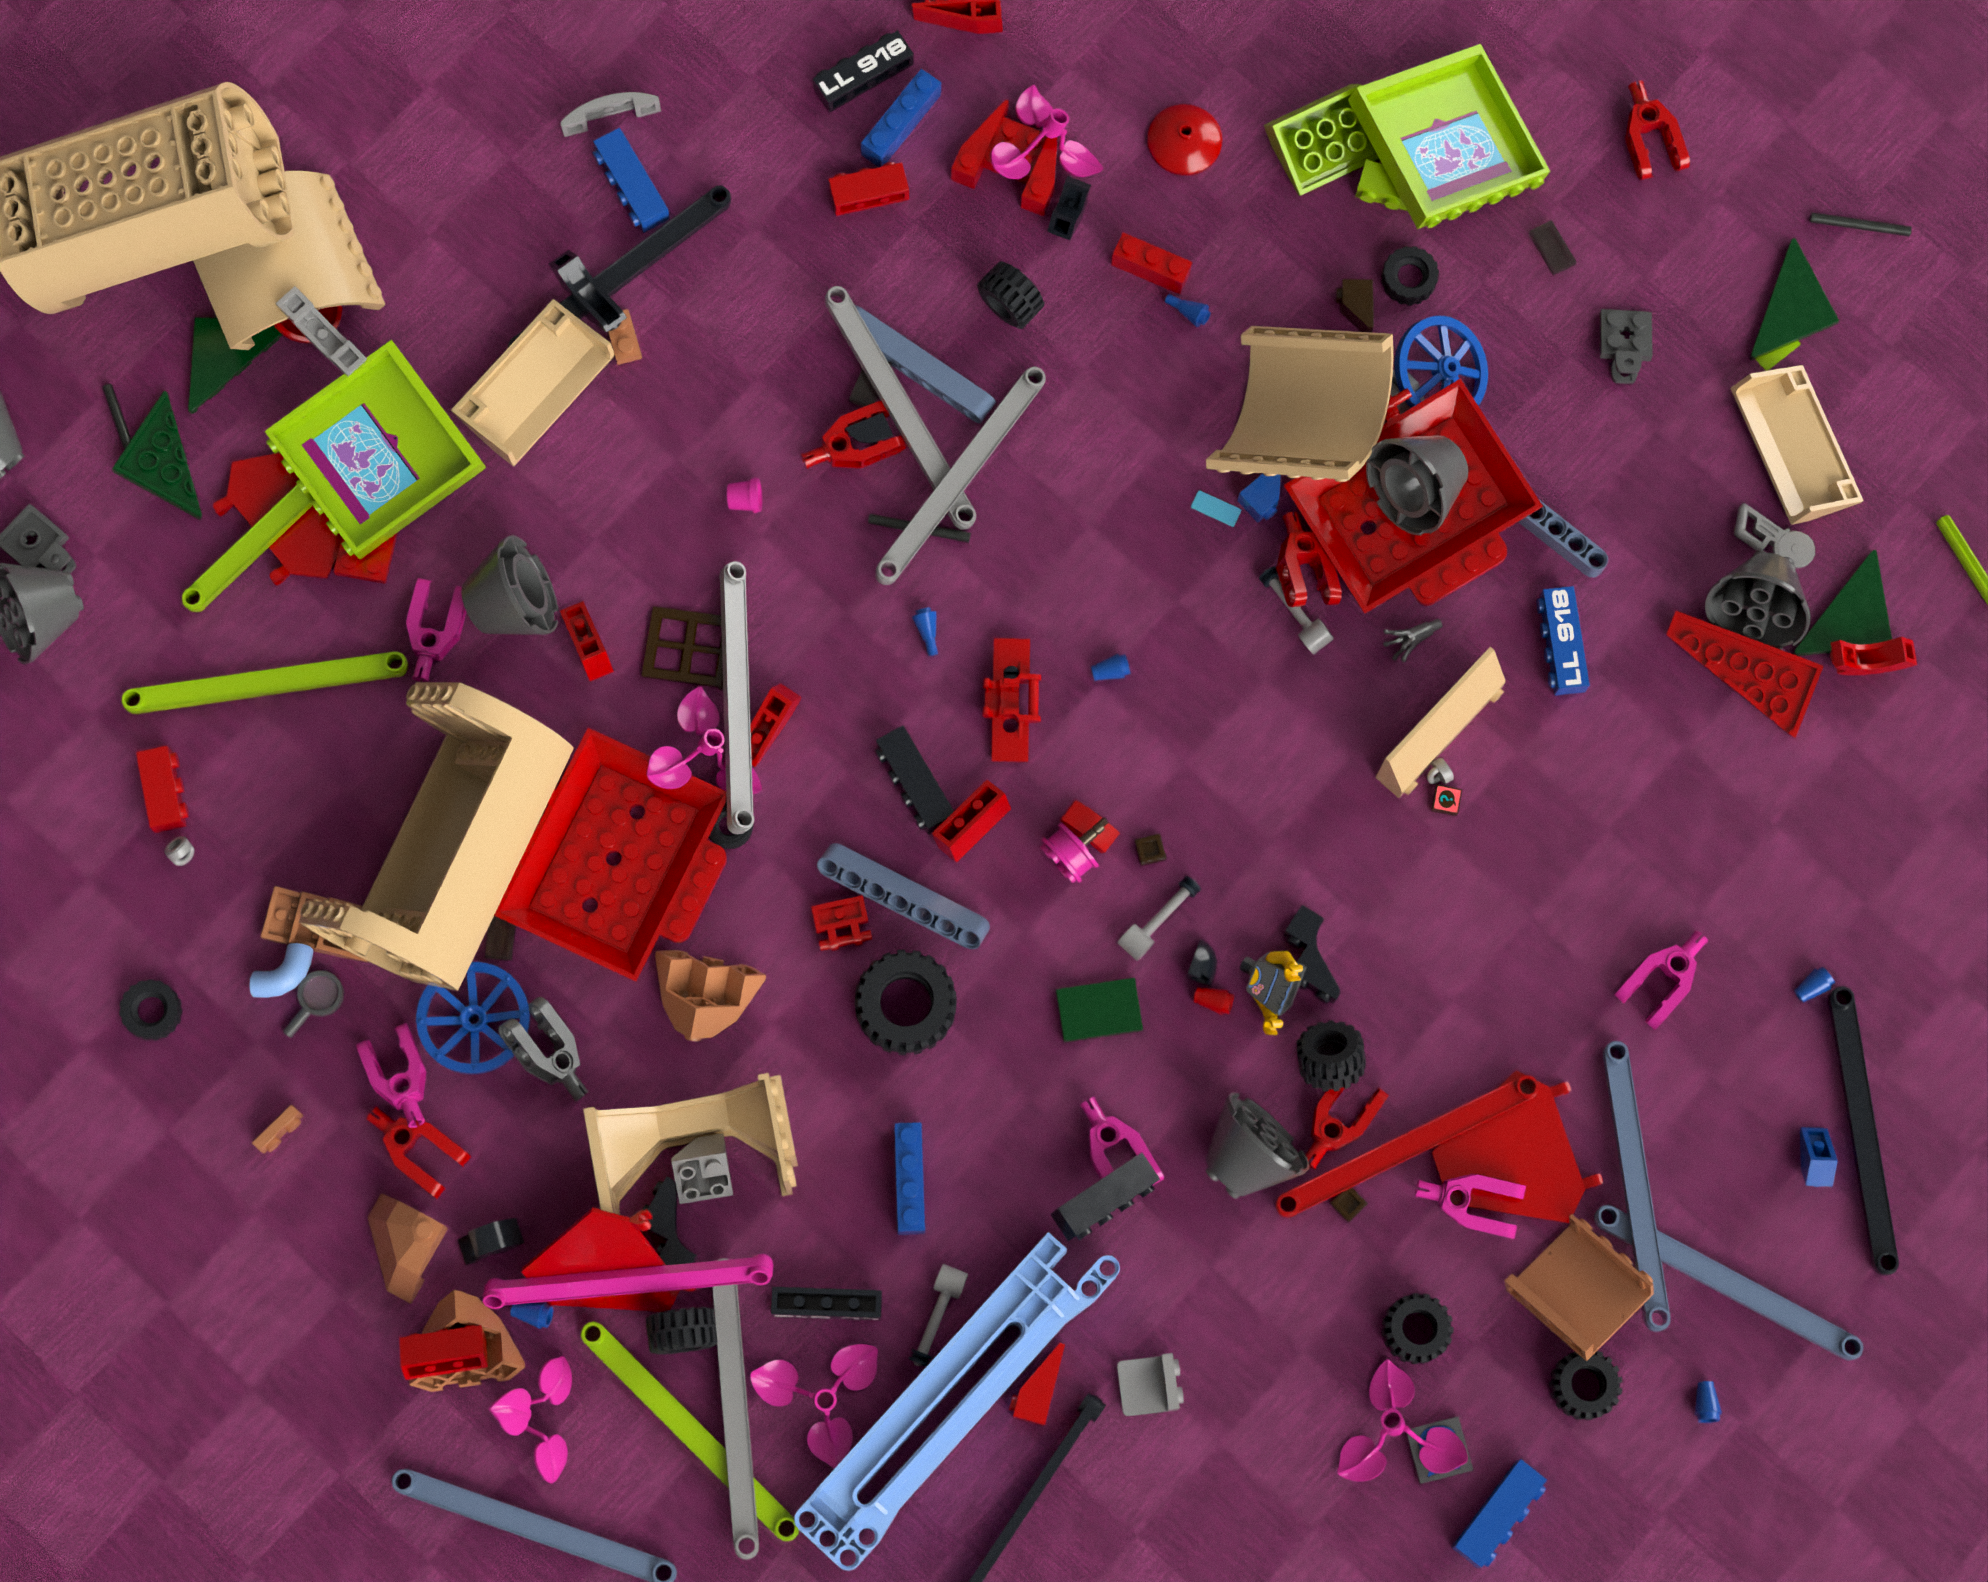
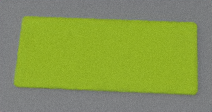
M1799 341L1794 342L1755 360L1768 371L1800 346L1801 343Z

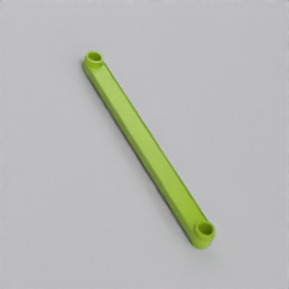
M296 485L184 591L182 595L184 606L191 612L203 611L313 506L311 502L315 499L309 492L305 495L300 487ZM195 595H200L198 603L190 605L191 598Z
M388 652L134 688L124 692L122 704L132 714L176 709L400 677L407 672L409 664L402 653ZM394 660H401L402 665L399 668H390ZM133 697H140L137 705L129 706V702Z
M589 1322L584 1325L581 1330L583 1342L729 1488L726 1449L600 1323ZM597 1327L601 1332L599 1339L594 1342L588 1341L586 1336L588 1330ZM753 1477L757 1517L779 1539L787 1542L792 1541L799 1534V1529L795 1525V1518ZM784 1521H791L794 1524L795 1530L791 1536L784 1537L780 1534L779 1527Z

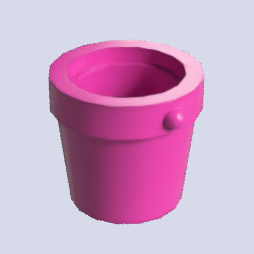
M755 477L748 481L728 484L727 503L729 509L752 511L754 513L761 512L762 487L760 479Z

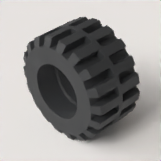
M999 261L977 284L978 291L987 306L1004 322L1018 329H1023L1045 304L1039 290L1032 281L1016 267L1006 262Z
M1328 1020L1327 1023L1321 1021L1316 1026H1309L1307 1031H1303L1300 1034V1039L1297 1040L1296 1049L1301 1078H1304V1082L1312 1084L1313 1088H1322V1091H1329V1089L1340 1091L1342 1087L1345 1089L1351 1087V1083L1356 1084L1359 1081V1077L1363 1076L1364 1069L1366 1068L1364 1041L1361 1038V1033L1355 1030V1027L1351 1024L1346 1026L1343 1021L1335 1023L1334 1020Z
M1412 1293L1400 1298L1388 1308L1386 1316L1382 1321L1383 1330L1381 1331L1382 1336L1386 1340L1384 1343L1386 1347L1389 1346L1392 1350L1390 1353L1394 1357L1397 1355L1401 1361H1408L1411 1364H1423L1444 1353L1452 1340L1451 1334L1454 1332V1327H1451V1322L1453 1319L1446 1312L1448 1308L1445 1305L1442 1306L1439 1303L1440 1300L1436 1297L1433 1299L1429 1297V1294L1419 1295L1418 1293ZM1420 1313L1428 1318L1432 1325V1336L1427 1343L1417 1345L1405 1337L1402 1324L1407 1315Z
M708 1307L674 1309L654 1313L646 1318L649 1352L662 1355L707 1349L718 1343L714 1309Z
M1597 1351L1588 1361H1585L1579 1354L1572 1352L1555 1364L1556 1367L1550 1374L1552 1376V1380L1549 1381V1387H1552L1550 1395L1552 1399L1555 1398L1557 1402L1555 1404L1556 1407L1564 1410L1563 1414L1573 1416L1577 1420H1592L1613 1410L1612 1407L1617 1405L1619 1402L1618 1396L1622 1394L1623 1388H1620V1383L1623 1381L1622 1376L1619 1377L1617 1374L1620 1371L1617 1365H1612L1611 1362L1613 1360L1609 1356L1604 1357L1602 1352ZM1579 1369L1592 1371L1599 1380L1600 1390L1597 1397L1592 1401L1580 1399L1572 1389L1571 1381L1573 1374Z

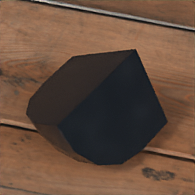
M883 413L845 428L850 437L865 444L877 443V441L893 436Z
M1202 939L1198 943L1186 978L1211 987L1218 962L1213 948Z

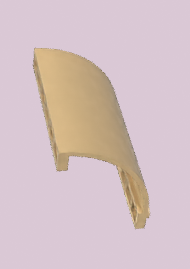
M284 171L295 233L289 239L265 247H255L245 243L193 260L230 349H251L255 345L252 336L289 319L276 305V302L294 286L313 303L317 310L342 305H361L362 308L380 310L386 305L382 292L373 277L372 269L364 256L363 248L354 233L353 225L344 210V204L335 189L334 181L329 174L309 171Z
M1251 326L1241 334L1242 345H1250L1249 379L1241 415L1232 436L1224 448L1216 450L1206 458V468L1215 469L1220 473L1240 471L1241 474L1263 473L1265 476L1279 474L1287 475L1289 478L1305 476L1311 477L1313 480L1331 478L1337 482L1350 480L1372 454V447L1377 444L1384 425L1393 376V334Z

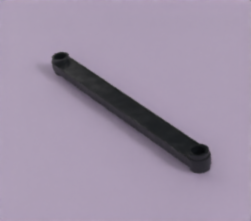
M721 185L713 187L709 192L596 275L594 280L611 297L726 211L731 205L729 190ZM718 196H724L726 198L722 202H717L714 200ZM572 294L559 303L577 318L581 319L585 316ZM521 331L515 337H512V339L509 341L508 348L521 335L523 331Z
M1839 986L1830 992L1828 1003L1872 1267L1877 1274L1887 1276L1897 1271L1899 1259L1854 993L1848 987ZM1837 993H1841L1845 996V1005L1840 1004L1837 1001ZM1882 1256L1890 1261L1889 1270L1881 1266L1880 1260Z
M1088 1392L1077 1409L1081 1413L969 1582H983L1090 1420L1094 1423L1096 1422L1107 1404L1102 1402L1103 1400L1095 1394L1092 1395Z

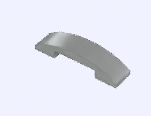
M626 92L611 94L589 101L573 110L561 121L564 137L588 131L587 121L634 109L637 118L661 112L658 96L646 93Z
M296 286L276 302V305L302 334L346 376L349 377L367 360L349 340L347 341L314 307L313 303Z

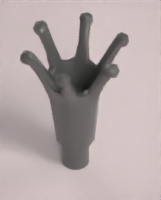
M1437 618L1429 623L1424 622L1408 629H1384L1383 632L1385 634H1393L1399 637L1388 642L1385 641L1383 645L1386 647L1401 642L1402 647L1392 659L1396 661L1399 655L1406 650L1401 658L1402 662H1406V658L1413 648L1433 635L1434 631L1442 628V622Z

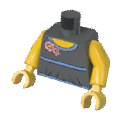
M1288 951L1267 952L1257 961L1247 956L1239 970L1251 976L1246 989L1253 996L1265 1019L1263 1031L1266 1035H1277L1276 1028L1283 1026V1021L1277 1018L1291 1008L1307 966L1296 962Z

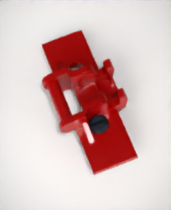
M994 638L993 681L989 678L983 679L985 707L982 708V716L992 719V762H1028L1029 723L1041 722L1038 709L1039 682L1042 681V675L1030 674V639ZM1019 684H1028V715L1019 714ZM1007 719H1013L1017 722L1018 729L1015 732L1009 733L1004 730L1003 723Z

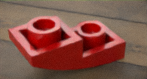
M1074 800L1060 818V821L1077 837H1081L1102 817L1081 802ZM1109 823L1104 826L1105 830L1101 834H1097V837L1090 842L1100 853H1105L1120 834Z

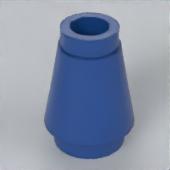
M1117 653L1091 666L1095 681L1125 678V675L1131 674L1126 654L1119 655Z
M1823 966L1819 969L1814 968L1798 988L1794 990V993L1804 1003L1831 990V986L1835 984V981Z
M547 1302L513 1304L511 1316L539 1329L542 1327L548 1328L553 1317V1307L549 1306Z
M1698 1382L1694 1415L1697 1416L1700 1423L1720 1421L1722 1411L1714 1382Z

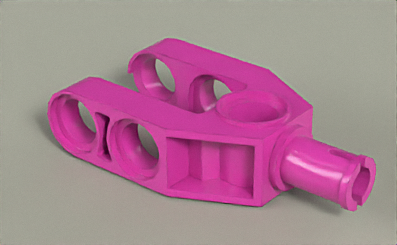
M418 578L406 620L412 650L415 656L418 657L412 676L416 681L420 682L423 679L422 682H429L433 661H442L460 640L467 613L462 600L461 586L455 587L444 631L440 632L432 628H421L424 611L429 606L427 599L432 581ZM428 639L436 640L435 644L431 647L423 646Z
M1697 930L1693 932L1682 947L1674 945L1649 955L1614 994L1615 997L1625 1004L1656 967L1660 968L1667 977L1674 980L1676 983L1675 987L1644 1021L1654 1030L1661 1025L1691 990L1697 965L1694 956L1708 942L1705 936L1697 943L1695 942L1702 934ZM1671 959L1680 961L1682 965L1681 971L1672 969L1670 965Z
M407 1023L396 1026L394 1030L400 1040L399 1045L409 1063L408 1071L395 1074L392 1078L386 1080L370 1040L357 1043L356 1047L369 1081L376 1093L397 1110L403 1109L408 1127L416 1128L417 1124L414 1117L420 1126L425 1122L418 1102L423 1100L427 1071ZM408 1086L406 1091L399 1093L400 1088Z
M1095 1096L1088 1099V1102L1085 1101L1080 1104V1107H1082L1092 1124L1088 1132L1090 1161L1100 1179L1114 1171L1103 1151L1113 1148L1120 1141H1125L1126 1144L1128 1143L1132 1147L1136 1156L1140 1153L1144 1154L1159 1176L1160 1180L1158 1182L1164 1180L1159 1166L1136 1130L1114 1116L1106 1117L1098 1105ZM1104 1129H1110L1114 1132L1115 1139L1112 1142H1105L1101 1139L1100 1132Z
M1477 1174L1444 1180L1442 1185L1422 1180L1417 1181L1416 1187L1427 1189V1191L1415 1189V1197L1438 1201V1207L1460 1226L1512 1239L1515 1238L1516 1225L1467 1214V1207L1470 1202L1472 1188L1523 1199L1526 1186ZM1455 1190H1459L1462 1194V1200L1457 1205H1453L1450 1200V1195Z

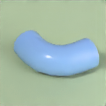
M300 943L288 944L284 961L277 969L272 971H254L250 978L251 995L257 998L282 996L296 988L306 977L314 950L310 946Z

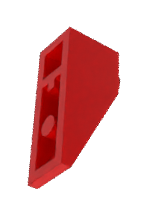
M584 601L560 610L562 619L589 681L591 682L614 672Z
M781 683L770 689L750 724L751 760L754 767H757L802 699L800 695Z
M1064 1343L1057 1345L1021 1387L1019 1394H1013L1009 1407L1010 1411H1014L1012 1418L1045 1426L1065 1347Z

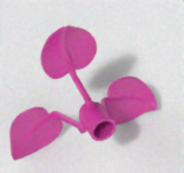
M1035 85L1030 86L1021 94L1017 100L1015 111L1018 118L1024 124H1036L1038 128L1043 127L1042 132L1021 154L1016 146L1006 142L998 143L991 151V165L999 174L1010 179H1020L1025 177L1031 169L1030 163L1024 157L1027 156L1044 135L1048 138L1060 136L1059 149L1062 153L1059 156V161L1069 174L1076 177H1087L1103 170V166L1097 158L1082 144L1069 140L1064 145L1067 130L1064 128L1069 122V116L1061 109H1053L1048 101L1039 93Z
M700 686L686 695L677 710V721L680 727L686 732L696 731L697 736H702L698 742V747L684 759L680 751L674 747L664 746L658 748L649 759L646 773L647 778L658 787L676 789L684 786L692 775L686 763L701 752L707 756L717 754V765L721 770L716 775V784L718 788L726 791V762L722 763V753L724 750L721 748L725 739L722 732L715 729L719 724L720 715L715 704ZM752 767L753 794H757L762 791V785Z
M855 1344L839 1350L832 1358L830 1364L832 1372L839 1376L831 1389L820 1388L815 1393L795 1387L799 1378L798 1372L791 1363L785 1360H774L764 1364L751 1372L750 1379L756 1393L765 1402L773 1406L788 1405L792 1401L793 1392L813 1399L814 1405L819 1410L824 1411L825 1422H816L811 1426L807 1434V1444L810 1451L817 1458L835 1469L849 1453L853 1435L849 1423L844 1418L837 1417L830 1421V1410L835 1407L837 1401L834 1393L842 1381L850 1390L856 1391L867 1388L873 1382L876 1375L878 1349L871 1345Z
M564 1356L550 1359L541 1368L538 1384L541 1392L544 1393L543 1396L531 1399L530 1394L525 1389L516 1388L502 1395L488 1408L507 1434L516 1436L525 1430L541 1438L542 1442L538 1443L534 1449V1461L542 1478L551 1484L558 1479L564 1469L568 1456L567 1445L561 1436L553 1434L548 1438L545 1434L527 1425L531 1418L530 1405L544 1402L548 1398L553 1405H559L568 1397L572 1385V1373L569 1363Z
M1387 1359L1375 1372L1369 1388V1397L1373 1406L1381 1411L1386 1410L1381 1416L1383 1429L1380 1431L1379 1441L1375 1446L1372 1439L1367 1436H1355L1349 1439L1342 1448L1337 1473L1344 1479L1357 1482L1376 1478L1386 1466V1457L1382 1452L1378 1451L1383 1445L1385 1436L1387 1434L1398 1436L1403 1431L1423 1445L1419 1453L1421 1463L1428 1471L1442 1474L1454 1470L1467 1462L1468 1455L1463 1442L1449 1429L1442 1427L1432 1428L1428 1431L1425 1441L1405 1425L1401 1413L1395 1407H1406L1414 1397L1415 1387L1407 1373Z

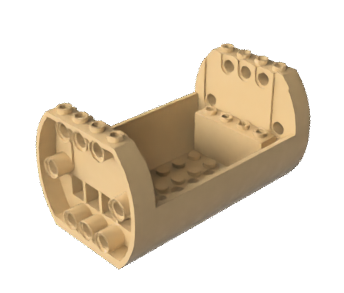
M224 82L0 157V272L21 299L33 308L46 314H55L80 306L86 299L85 295L245 243L255 247H265L287 240L295 233L279 138L257 102L242 88L230 82ZM160 157L159 165L151 169L153 160ZM136 165L135 173L128 177L127 171L131 166ZM112 173V180L108 184H104L106 175ZM89 181L88 188L84 192H80L83 182Z
M416 682L407 693L406 698L408 700L406 704L412 709L411 712L445 734L446 737L361 910L348 903L343 905L335 901L333 904L327 900L322 902L314 898L313 901L309 900L303 904L300 910L301 917L298 922L329 942L415 983L458 990L574 748L560 735L532 717L470 686L454 682Z

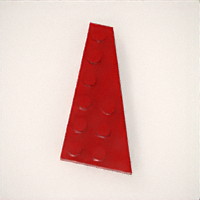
M1675 611L1666 636L1792 738L1796 739L1824 666Z

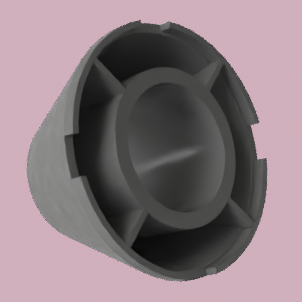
M1445 436L1391 438L1382 440L1372 447V454L1366 462V475L1369 488L1374 487L1379 498L1376 503L1382 512L1402 530L1414 535H1422L1423 533L1431 534L1443 524L1468 478V465L1460 448Z
M514 535L503 538L463 582L461 594L464 607L473 624L484 634L547 635L553 632L558 625V621H554V612L558 611L556 595L550 578L536 553L530 555L525 549L527 543Z

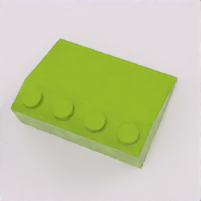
M1350 84L1263 125L1275 154L1299 196L1364 166L1366 160L1375 161L1379 159L1348 101L1355 89L1362 86L1361 84Z

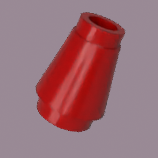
M1197 987L1193 1002L1220 1015H1223V1013L1229 1015L1235 995L1229 993V990Z

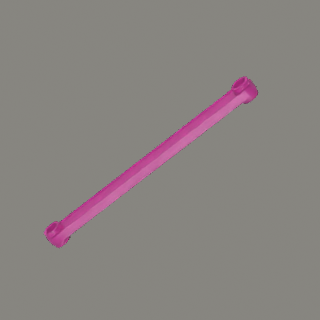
M756 1254L752 1258L513 1280L492 1278L487 1281L482 1297L485 1306L491 1309H499L504 1305L701 1287L746 1283L765 1285L769 1283L773 1275V1261L768 1255Z

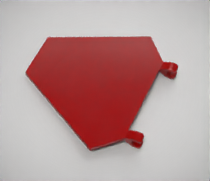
M281 453L234 461L231 465L227 496L213 503L214 511L221 517L235 506L249 525L253 527L297 485L296 481L299 478L295 472L290 474L283 466L281 461L284 457ZM312 506L269 547L283 565L273 570L269 575L274 585L279 586L290 575L328 578L336 563L342 536L340 533L335 536L326 523L329 521V518L325 513L320 515Z
M1515 1070L1499 1087L1525 1074ZM1538 1081L1539 1091L1533 1099L1440 1144L1432 1152L1441 1183H1444V1180L1477 1174L1526 1186L1523 1199L1472 1188L1468 1205L1470 1208L1569 1223V1216L1574 1214L1584 1191L1603 1183L1601 1174H1595L1582 1179L1554 1098L1566 1095L1571 1091L1568 1082L1549 1087ZM1520 1083V1089L1523 1093H1533V1087L1530 1083ZM1459 1190L1453 1191L1450 1195L1453 1205L1459 1204L1462 1200V1194Z
M592 1208L523 1266L521 1272L526 1278L666 1266V1264L641 1233V1231H647L651 1228L648 1219H652V1215L648 1210H642L629 1218ZM696 1288L546 1302L548 1305L662 1312L671 1310L680 1290L692 1292Z

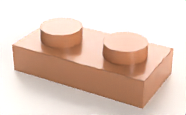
M629 309L622 310L627 318L621 322V325L614 330L608 331L618 365L642 359Z
M291 1104L252 1144L263 1154L267 1151L272 1152L281 1143L280 1138L287 1131L291 1133L301 1124L300 1119L303 1115Z

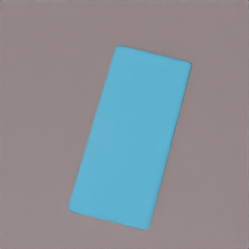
M1200 490L1191 505L1192 509L1234 527L1241 513L1240 508Z

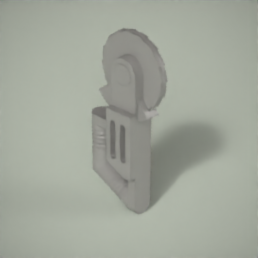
M1745 503L1739 506L1734 536L1756 551H1763L1767 544L1771 545L1774 554L1791 558L1795 563V568L1805 567L1813 560L1815 545L1808 535L1801 531L1790 532L1789 528L1786 530L1781 529ZM1747 516L1755 520L1752 533L1761 538L1763 542L1745 530Z

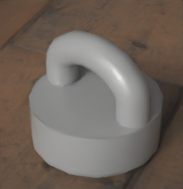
M1442 758L1431 762L1433 768L1427 775V780L1430 784H1436L1440 781L1447 784L1453 780L1454 775Z
M180 836L166 846L164 853L175 865L182 866L193 858L195 850L186 837Z

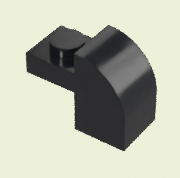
M1070 176L1066 178L1059 202L1053 210L1047 232L1069 241L1072 239L1088 203L1087 198L1091 188L1090 184Z
M516 1218L483 1225L469 1231L468 1235L457 1239L465 1265L474 1264L490 1255L508 1252L524 1244Z

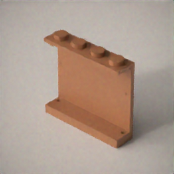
M1571 1214L1569 1216L1570 1226L1518 1277L1511 1274L1504 1282L1506 1291L1585 1361H1588L1654 1294L1652 1278L1645 1271L1641 1270L1639 1272L1632 1266V1261L1624 1253L1618 1254L1612 1249V1244L1604 1236L1600 1235L1598 1237L1591 1231L1592 1227L1587 1221L1582 1218L1578 1220Z

